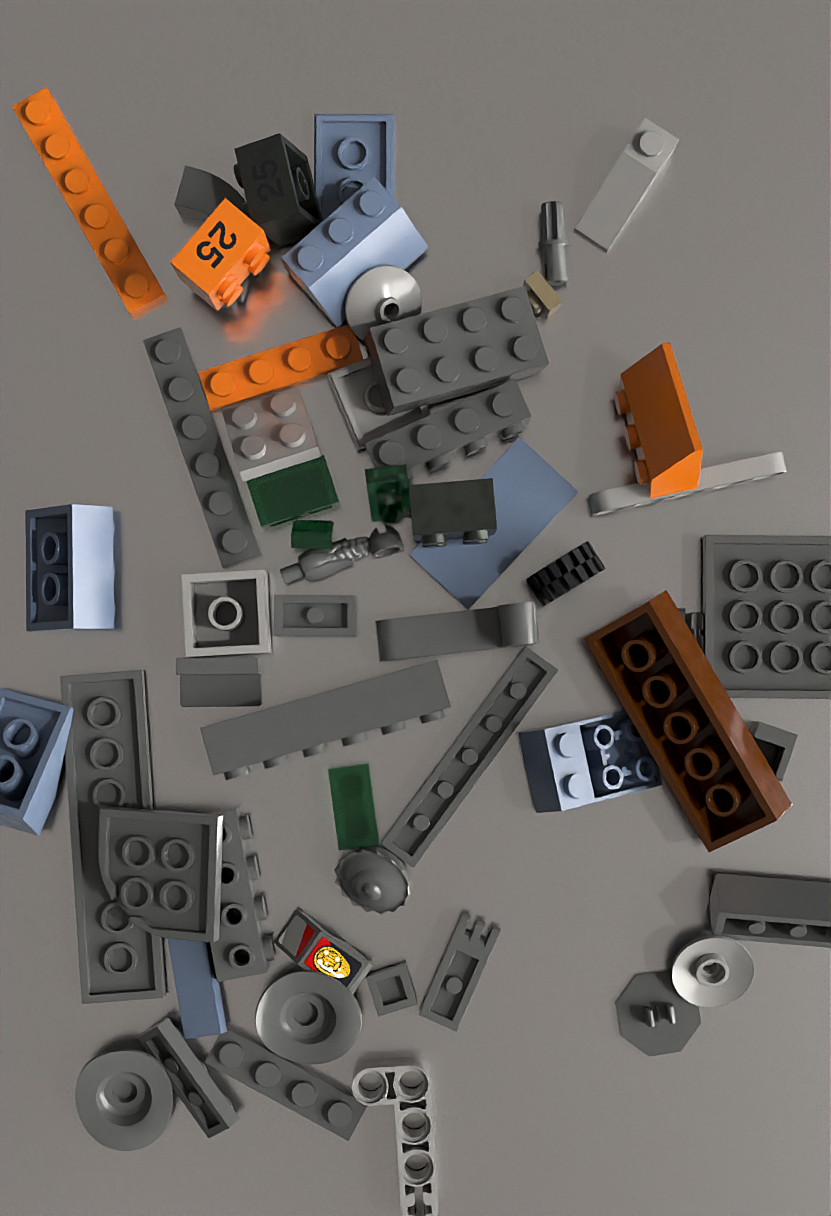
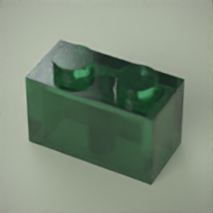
M324 455L246 481L260 525L264 530L341 506Z

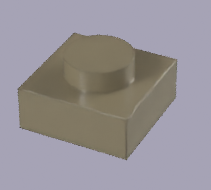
M538 270L524 280L523 286L526 287L531 307L535 314L541 312L548 319L560 310L563 301Z

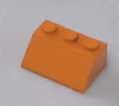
M670 342L663 343L620 374V390L614 391L618 414H626L628 425L624 426L629 450L636 449L639 459L634 462L639 485L646 484L650 499L698 488L703 453L702 444Z

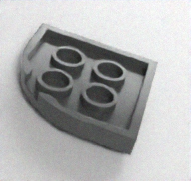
M119 807L100 808L98 848L100 872L111 899H116L122 909L130 916L129 920L141 929L163 938L211 943L219 940L223 815Z

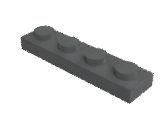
M226 1024L227 1032L218 1036L204 1063L349 1141L368 1105L358 1102L353 1096V1092L297 1062L276 1055L263 1043Z

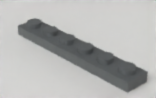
M179 327L143 340L222 568L225 569L262 556L182 328Z
M525 646L382 840L381 844L411 867L414 868L553 679L558 669Z

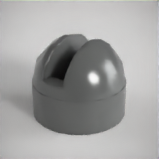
M385 525L386 532L381 534L377 527L371 532L369 545L374 558L390 556L404 548L400 534L394 527Z

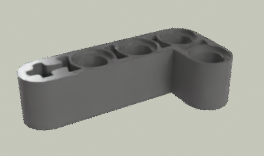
M535 602L513 603L491 608L375 621L380 662L540 643Z

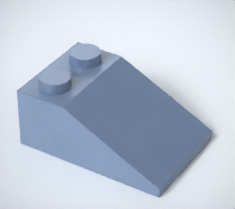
M0 688V825L33 835H40L55 800L74 712L72 707Z

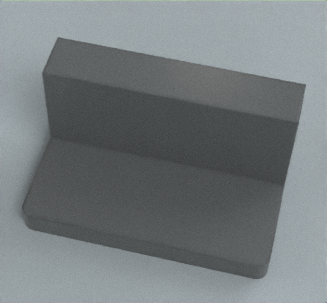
M260 657L176 658V675H180V705L182 707L260 706L262 704V661Z

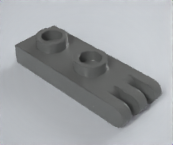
M465 912L460 917L419 1011L420 1016L456 1032L501 931V928L493 925L488 932L487 939L481 938L480 936L486 922L480 919L477 920L472 933L465 931L471 915Z

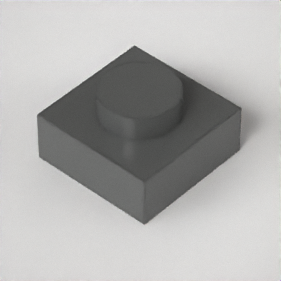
M406 963L366 975L378 1017L417 1005V999Z

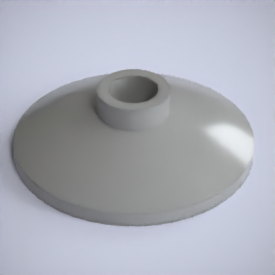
M379 265L366 270L352 283L346 296L345 317L350 329L357 337L364 341V337L371 327L419 315L422 307L419 286L408 272L396 266ZM393 303L392 311L388 315H384L386 305Z
M711 935L691 941L678 952L672 964L671 976L676 991L689 1003L701 1007H720L732 1003L747 991L753 980L754 965L751 955L741 943L726 936ZM709 963H715L712 966H705Z

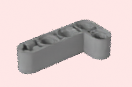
M411 1057L364 1061L357 1066L353 1074V1096L363 1105L394 1104L402 1216H437L438 1194L431 1085L428 1067L418 1058ZM408 1071H416L422 1076L423 1082L419 1087L409 1089L400 1082L401 1076ZM366 1074H375L381 1079L382 1085L376 1091H366L361 1087L359 1080ZM410 1113H419L425 1118L426 1122L420 1129L411 1130L403 1124V1119ZM412 1155H422L427 1159L428 1164L423 1170L413 1171L407 1167L405 1162ZM422 1186L424 1210L416 1211L414 1204L415 1187Z

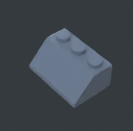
M372 177L281 259L285 270L335 326L339 328L347 321L345 317L346 296L352 283L359 275L379 265H392L405 270L428 249V246L402 207L375 177Z
M69 504L26 510V631L114 629L116 606L114 602L115 563L113 561V536L115 524L113 521V507Z

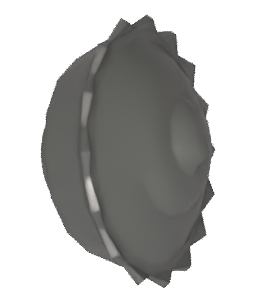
M369 846L360 848L355 852H348L346 857L339 859V865L334 869L337 875L335 883L341 887L342 896L349 898L353 906H361L366 912L376 911L380 915L386 911L396 912L399 906L406 905V898L411 895L408 888L410 882L407 879L406 870L402 862L393 853L383 848Z

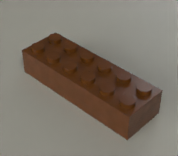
M667 590L584 637L585 642L708 852H712L778 821L792 805L791 801Z

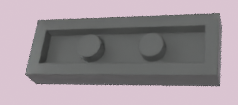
M169 1018L149 1028L137 1038L147 1053L157 1059L166 1069L172 1088L208 1139L227 1130L240 1119L232 1108L229 1098L219 1090L209 1076L204 1063L197 1059L185 1042L182 1032L173 1025Z

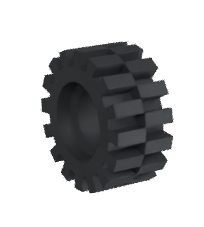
M587 541L529 576L526 580L544 607L606 568L590 542Z

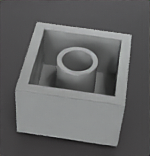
M265 570L181 574L185 657L196 658L272 653L268 573Z

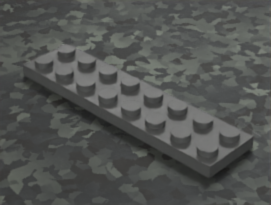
M144 670L60 676L62 704L70 706L74 710L65 749L82 1004L164 998L166 996L162 937L151 934L136 926L129 920L130 916L122 909L116 899H111L100 872L98 852L100 808L119 807L153 810Z

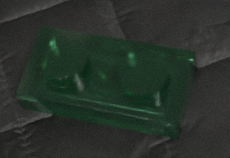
M406 464L365 469L371 520L391 523L397 522L404 517H411Z
M369 763L329 768L328 775L339 851L379 845Z

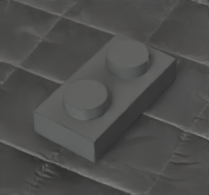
M274 595V636H356V595Z

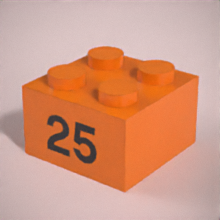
M225 198L170 263L179 279L218 311L224 304L229 307L235 302L243 291V287L240 285L250 273L255 276L265 267L270 259V256L267 254L270 251V247L264 230Z

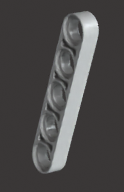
M775 452L700 469L698 488L650 499L646 484L639 485V483H634L590 494L589 499L593 515H599L772 477L787 471L782 452Z

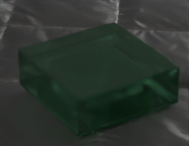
M332 520L293 521L291 548L332 549L334 522Z

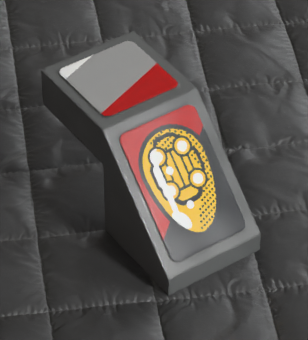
M298 909L295 910L273 942L303 969L321 972L337 979L352 994H354L373 966L350 944L330 935L310 916Z

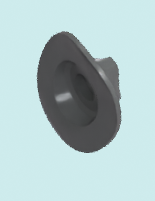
M300 970L284 974L265 989L256 1008L255 1024L258 1035L264 1045L276 1055L301 1064H323L340 1058L353 1047L361 1031L362 1015L356 998L340 981L321 972Z
M135 1049L111 1050L95 1056L81 1070L75 1090L76 1107L83 1126L97 1142L118 1151L138 1150L152 1144L165 1131L173 1109L172 1084L163 1065L148 1053Z

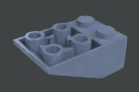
M626 710L519 733L536 813L564 811L662 785L659 767Z

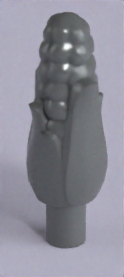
M366 536L349 540L343 538L306 550L298 556L297 563L280 569L284 583L287 584L303 577L307 581L321 580L340 569L353 566L354 560H358L360 557L371 552L369 538Z

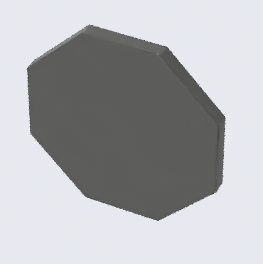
M669 970L636 974L615 1002L620 1035L649 1057L681 1052L701 1025L699 1006L689 1003L678 994L673 985Z

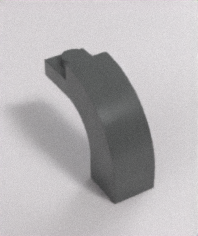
M185 165L174 203L180 215L205 222L225 198L243 212V203L246 201L229 183L212 173ZM262 270L255 277L261 278ZM246 278L240 285L243 287V291L235 302L229 307L224 304L221 307L222 309L234 312L237 301L244 302L249 279Z

